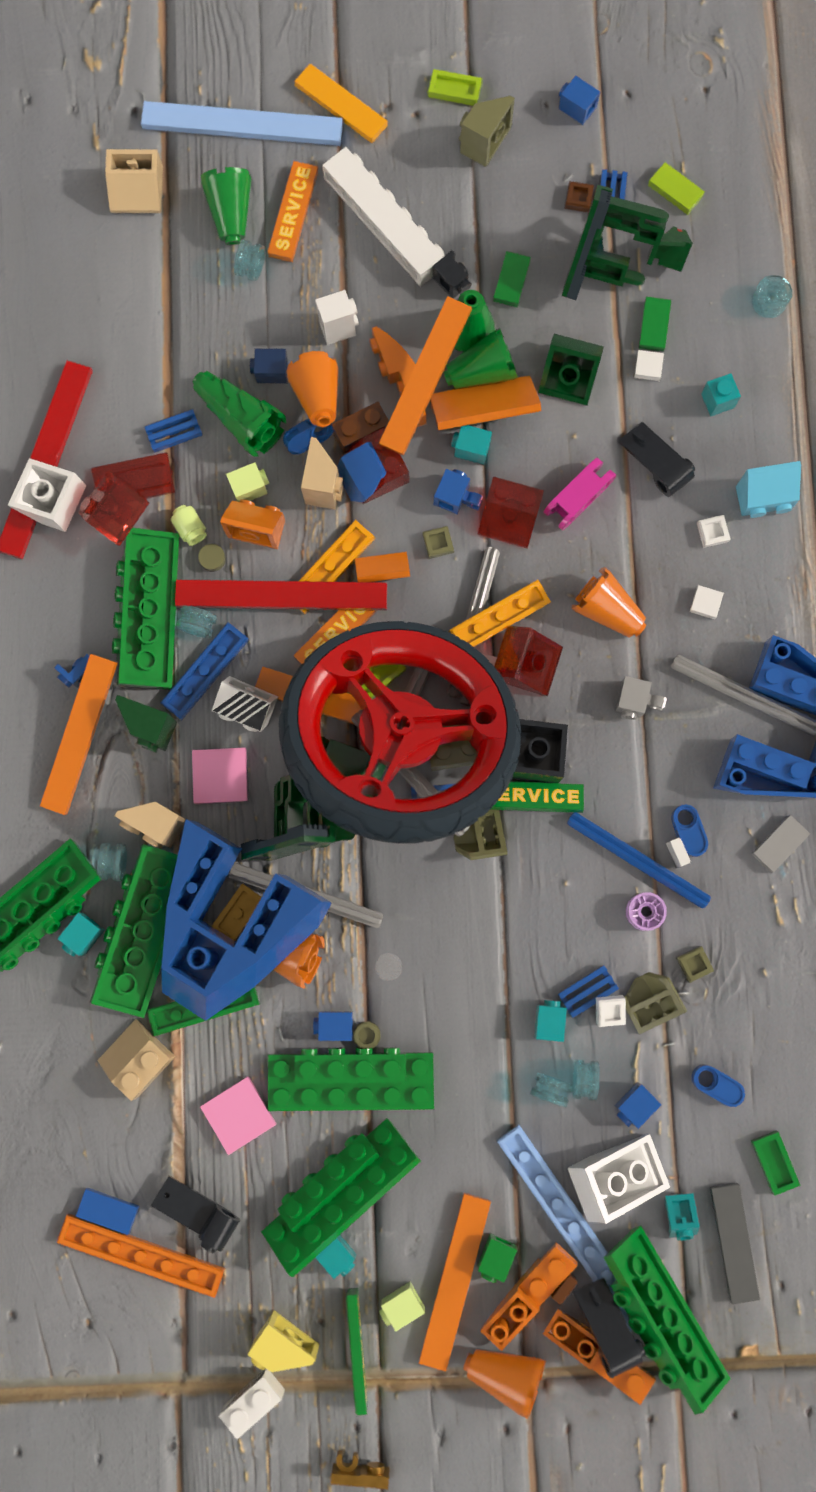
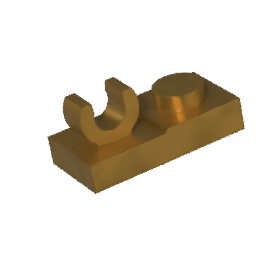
M338 1451L336 1464L333 1463L330 1484L388 1490L390 1467H384V1464L380 1462H369L367 1465L357 1466L359 1458L357 1452L353 1453L352 1462L345 1463L342 1460L343 1451Z

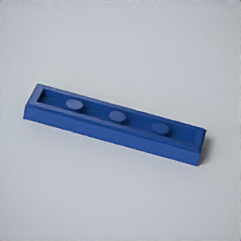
M227 622L160 703L182 721L246 645L249 638Z

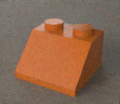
M241 499L240 502L231 501L221 517L220 523L227 538L278 549L285 517L283 512H280V509L267 505L265 508L255 506V503Z

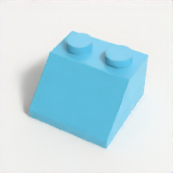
M796 461L747 469L736 485L741 515H750L751 518H757L766 515V512L776 511L777 514L791 511L800 500L801 462Z

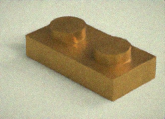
M242 883L212 927L236 941L262 897Z

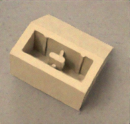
M106 149L105 175L110 212L161 213L163 165L158 150Z
M157 802L120 810L115 814V817L121 820L119 823L121 827L137 835L142 832L145 834L142 838L143 840L162 849L163 845L169 848L173 846L184 828L186 820Z

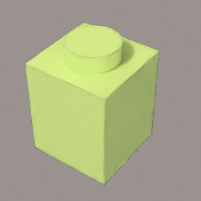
M255 462L226 474L237 502H240L241 499L251 501L268 494L265 485L269 484L264 469L258 470Z
M410 1281L381 1300L382 1309L379 1310L387 1326L392 1325L396 1332L425 1313V1306Z

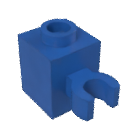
M446 469L434 495V505L458 515L462 503L479 511L483 496L468 491L470 478L464 472L453 469V471Z

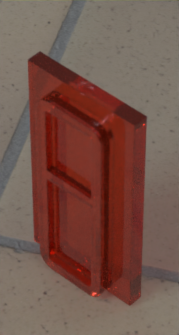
M167 452L91 468L99 508L176 493L172 477L173 472Z

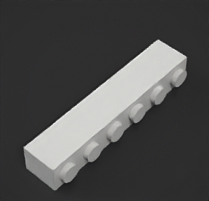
M347 147L322 165L324 179L421 287L433 277V265L445 256L444 252L438 244H433L428 239V235L422 226H417L412 221L408 210L404 207L400 208L391 191L388 189L384 190L379 184L377 176L372 171L368 172L363 166L361 158L356 153L352 154Z

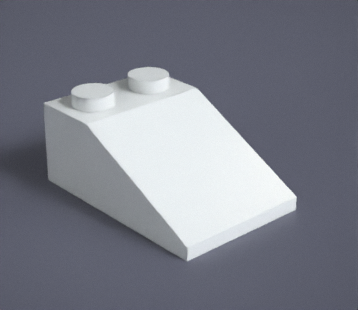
M650 1134L591 1155L568 1167L587 1222L608 1223L670 1188Z

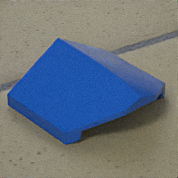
M366 442L342 456L337 466L339 477L343 478L342 484L350 500L356 502H364L373 495L381 478H384L386 475V471L371 442Z

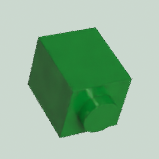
M490 1233L477 1263L478 1271L481 1272L480 1276L492 1283H496L497 1280L505 1282L517 1253L516 1244Z

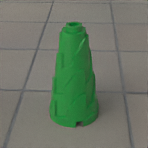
M209 371L199 372L194 377V391L220 419L222 424L237 438L246 452L254 457H259L257 451L265 454L277 443L284 432V429L280 427V423L282 421L286 424V416L279 409L264 400L261 401L251 396L226 379H221Z

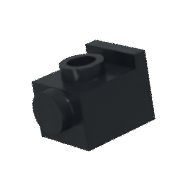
M452 250L433 265V279L451 298L454 299L457 295H461L464 291L470 289L472 283L468 280V270L461 262L457 263L455 261V253Z

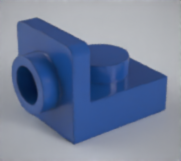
M86 654L84 658L80 657L72 665L70 673L57 664L54 667L60 672L57 678L67 687L73 684L79 689L89 655Z

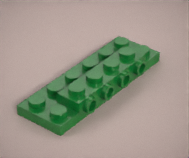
M126 527L124 555L122 561L118 560L116 564V576H121L120 586H116L114 595L115 602H119V612H115L113 617V627L118 628V638H113L112 654H117L116 661H118L117 685L168 690L172 688L179 533Z
M71 838L0 897L1 972L13 969L18 964V958L22 954L32 952L39 946V940L43 936L58 931L61 927L60 922L64 918L79 913L82 909L81 904L86 900L83 894L102 879L77 843Z
M142 844L134 870L132 869L130 874L126 873L124 875L121 889L125 891L122 900L117 899L114 904L112 915L116 916L113 927L108 926L104 934L103 942L107 943L104 953L99 952L95 961L94 968L98 969V978L90 999L91 1004L142 1018L145 1017L162 965L166 910L178 857L177 854Z
M389 1047L384 1048V1053H373V1048H356V1053H345V1048H329L328 1053H317L316 1048L301 1049V1054H268V1111L434 1110L433 1052L400 1053V1048Z
M388 1118L367 1136L361 1133L359 1136L353 1135L349 1137L345 1142V1148L338 1155L332 1154L328 1156L324 1161V1167L318 1173L307 1175L303 1179V1186L297 1192H290L282 1198V1205L277 1209L280 1215L261 1231L286 1273L291 1277L297 1275L418 1165L421 1160Z
M642 1226L635 1227L603 1257L616 1279L610 1285L615 1292L613 1295L614 1301L618 1306L624 1308L630 1318L628 1321L629 1327L633 1332L639 1334L644 1342L645 1354L648 1358L655 1361L660 1370L659 1378L661 1382L670 1387L671 1390L679 1388L694 1415L701 1414L708 1408L731 1378Z

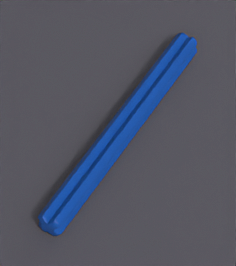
M577 812L571 814L567 821L570 827L698 907L705 908L710 902L711 897L707 893Z

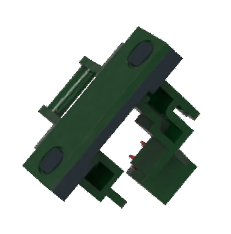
M597 185L561 296L576 300L584 276L623 287L624 282L636 286L644 284L645 276L643 274L628 269L630 257L604 251L602 233L605 226L634 234L633 240L650 244L651 248L647 258L648 265L652 266L654 258H657L658 265L682 272L693 242H691L687 231L684 229L672 227L668 232L664 233L666 222L669 219V214L665 210L612 197V188Z
M321 736L326 751L330 740ZM289 774L281 777L280 781L274 786V838L268 840L254 839L241 843V860L273 861L311 849L328 847L330 844L338 841H349L354 838L355 834L325 818L309 802L307 812L308 825L303 824V804L307 800L295 786Z

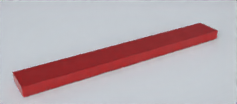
M66 361L30 459L55 467L58 466L93 372L91 367ZM11 508L0 537V553L23 560L37 521Z
M176 580L175 606L177 608L387 611V582Z

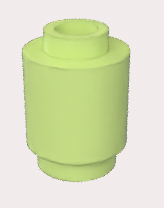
M182 505L172 512L173 516L170 520L182 540L187 542L189 546L196 545L206 538V527L192 506L186 507V505Z

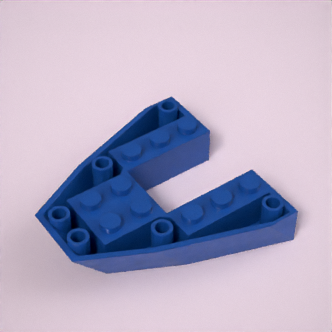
M772 635L764 644L749 688L775 701L816 715V658L799 644ZM737 734L730 739L713 789L745 795L816 798V741L809 761Z
M186 819L166 910L162 957V993L206 1021L254 988L320 926L332 902L287 875L275 873L238 941L232 940L202 920L242 848L201 823Z

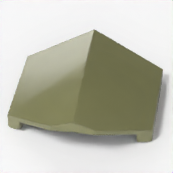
M489 810L483 817H479L478 821L470 825L463 835L457 836L455 834L453 837L456 852L470 860L508 855L499 810Z
M652 972L645 973L634 979L624 996L625 1009L639 1034L687 1012L670 978Z

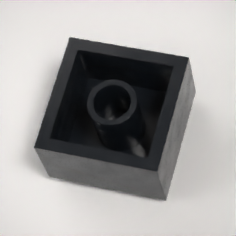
M520 719V753L512 779L559 783L565 774L568 725Z

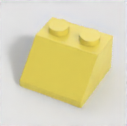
M274 1310L255 1337L248 1355L251 1357V1362L259 1369L265 1370L266 1368L270 1372L312 1365L316 1360L320 1344Z

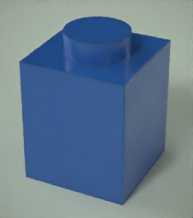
M575 75L570 83L566 82L559 92V109L583 125L597 108L600 91Z
M320 1011L319 1017H314L313 1033L318 1034V1041H352L353 1011Z
M639 1082L615 1104L616 1108L620 1111L617 1116L628 1127L633 1124L638 1129L662 1105Z

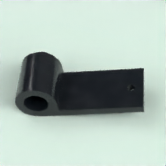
M644 422L638 424L619 439V444L653 474L657 488L665 496L671 497L695 477V466L687 458H682Z
M170 1175L151 1204L153 1208L199 1234L198 1237L202 1241L200 1245L210 1253H215L216 1250L223 1251L240 1222V1219L234 1213Z
M604 1277L574 1290L573 1294L599 1346V1357L607 1375L613 1378L643 1364L642 1357L645 1356L643 1345L639 1339H634Z

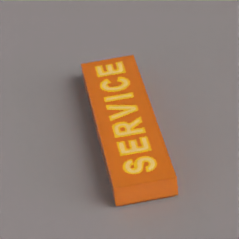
M293 161L268 248V257L293 263L318 175V166Z
M338 610L293 655L300 664L304 663V660L319 646L347 630L351 631L353 628L364 625L378 610Z

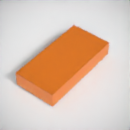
M407 552L355 558L358 582H374L410 577Z

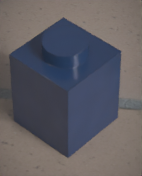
M255 348V356L250 358V373L255 375L256 382L288 384L286 372L288 356L286 349Z

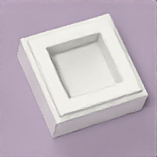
M638 350L634 378L660 381L664 353Z
M724 515L697 522L703 548L727 543L731 540Z
M698 585L690 612L716 619L724 593Z
M681 838L666 843L676 868L690 863V858Z
M623 995L596 997V1024L599 1027L626 1024L625 997Z

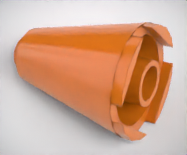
M310 351L299 355V360L295 363L291 361L288 364L286 370L287 379L311 423L315 426L326 427L336 419L338 365L335 358H330L326 352Z
M606 567L601 568L599 572L602 575L598 579L593 576L575 598L578 605L572 604V610L628 638L633 635L639 636L646 627L644 623L645 615L610 570Z
M311 934L273 970L297 987L306 988L304 983L310 984L321 963L322 957L317 955L319 948L324 949V938L318 934Z
M476 1349L474 1354L468 1353L463 1370L468 1372L467 1378L521 1417L528 1419L538 1393L537 1389L543 1376L546 1361L536 1357Z

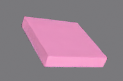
M246 748L192 750L194 804L248 802Z
M249 1076L200 1106L228 1155L277 1124Z

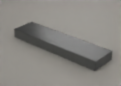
M733 1183L710 1187L730 1302L732 1304L758 1301L760 1296L740 1185Z

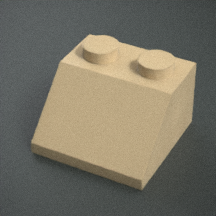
M311 437L301 485L304 502L306 505L336 510L337 501L342 502L343 478L339 477L337 466L317 438Z
M135 1019L97 1061L110 1081L130 1101H133L145 1091L176 1056Z

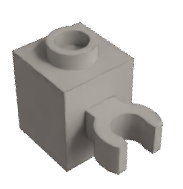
M625 676L621 682L615 712L621 713L623 718L636 720L637 717L641 718L645 714L646 707L662 711L665 708L667 698L649 694L652 682Z

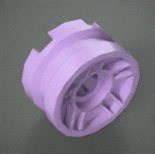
M644 892L633 896L626 906L628 922L634 928L641 931L659 928L667 915L664 901L658 895L651 892ZM647 906L649 911H652L651 915L644 917L641 913L642 908Z

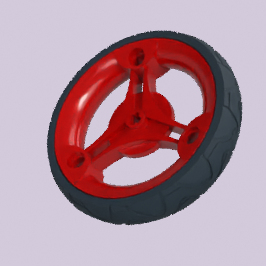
M385 621L366 624L353 628L351 631L347 630L319 646L304 660L305 662L299 666L292 677L284 695L280 709L281 714L279 715V740L287 770L295 786L314 809L337 826L353 834L372 840L398 844L422 843L448 837L478 821L479 817H483L497 803L513 778V773L518 764L521 740L520 719L518 710L515 708V700L503 677L493 664L480 651L463 639L461 640L458 636L433 626L415 622ZM382 665H408L430 671L456 687L469 702L471 708L463 710L438 709L415 694L393 692L374 676L370 668ZM363 684H365V686L376 697L375 699H372L367 694V692L362 688ZM349 692L363 711L359 721V737L362 746L371 756L369 766L364 775L345 777L335 767L324 749L320 728L321 716L325 703L331 693L344 694ZM464 724H466L465 726L442 727V726L464 725ZM456 741H469L477 751L476 758L466 775L442 792L422 798L397 799L388 787L401 768H412L425 763L436 753L439 745ZM378 763L389 766L383 781L372 777Z

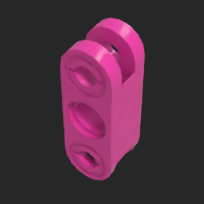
M598 457L588 464L548 504L543 512L546 516H549L556 511L563 518L558 526L562 531L617 476L612 470H609L600 478L596 473L602 467L603 462Z

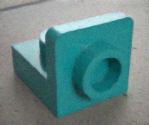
M694 1194L665 1196L670 1227L668 1231L669 1237H677L679 1241L693 1239L694 1235L698 1234L700 1228Z

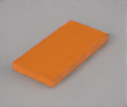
M530 375L518 377L510 381L433 393L430 399L438 430L541 411V402Z

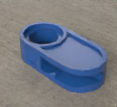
M308 418L286 431L283 436V443L291 454L298 455L309 450L311 437L317 438L322 443L332 435V423L321 431L314 432L317 426L313 425Z
M686 804L677 807L671 816L676 836L681 838L688 856L698 857L704 854L708 848V839L700 816L691 805ZM686 810L691 813L692 822L689 825H682L678 821L680 811Z
M699 1065L693 1070L691 1075L692 1083L698 1090L729 1107H736L744 1101L745 1090L738 1081L708 1065ZM704 1070L710 1071L713 1075V1081L709 1086H702L698 1081L699 1074Z

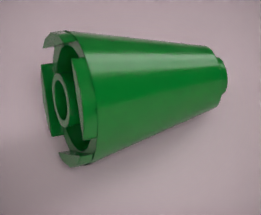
M225 167V172L217 173V168L211 169L201 175V185L221 241H225L226 245L240 244V240L244 239L246 234L252 178L247 169L238 167Z
M476 290L464 291L457 299V301L472 307V311L454 347L459 352L466 351L495 330L494 320L482 294Z
M500 328L494 330L446 364L448 370L443 372L449 386L454 385L455 389L518 378Z

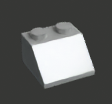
M29 458L8 506L43 525L66 532L86 485L74 472Z

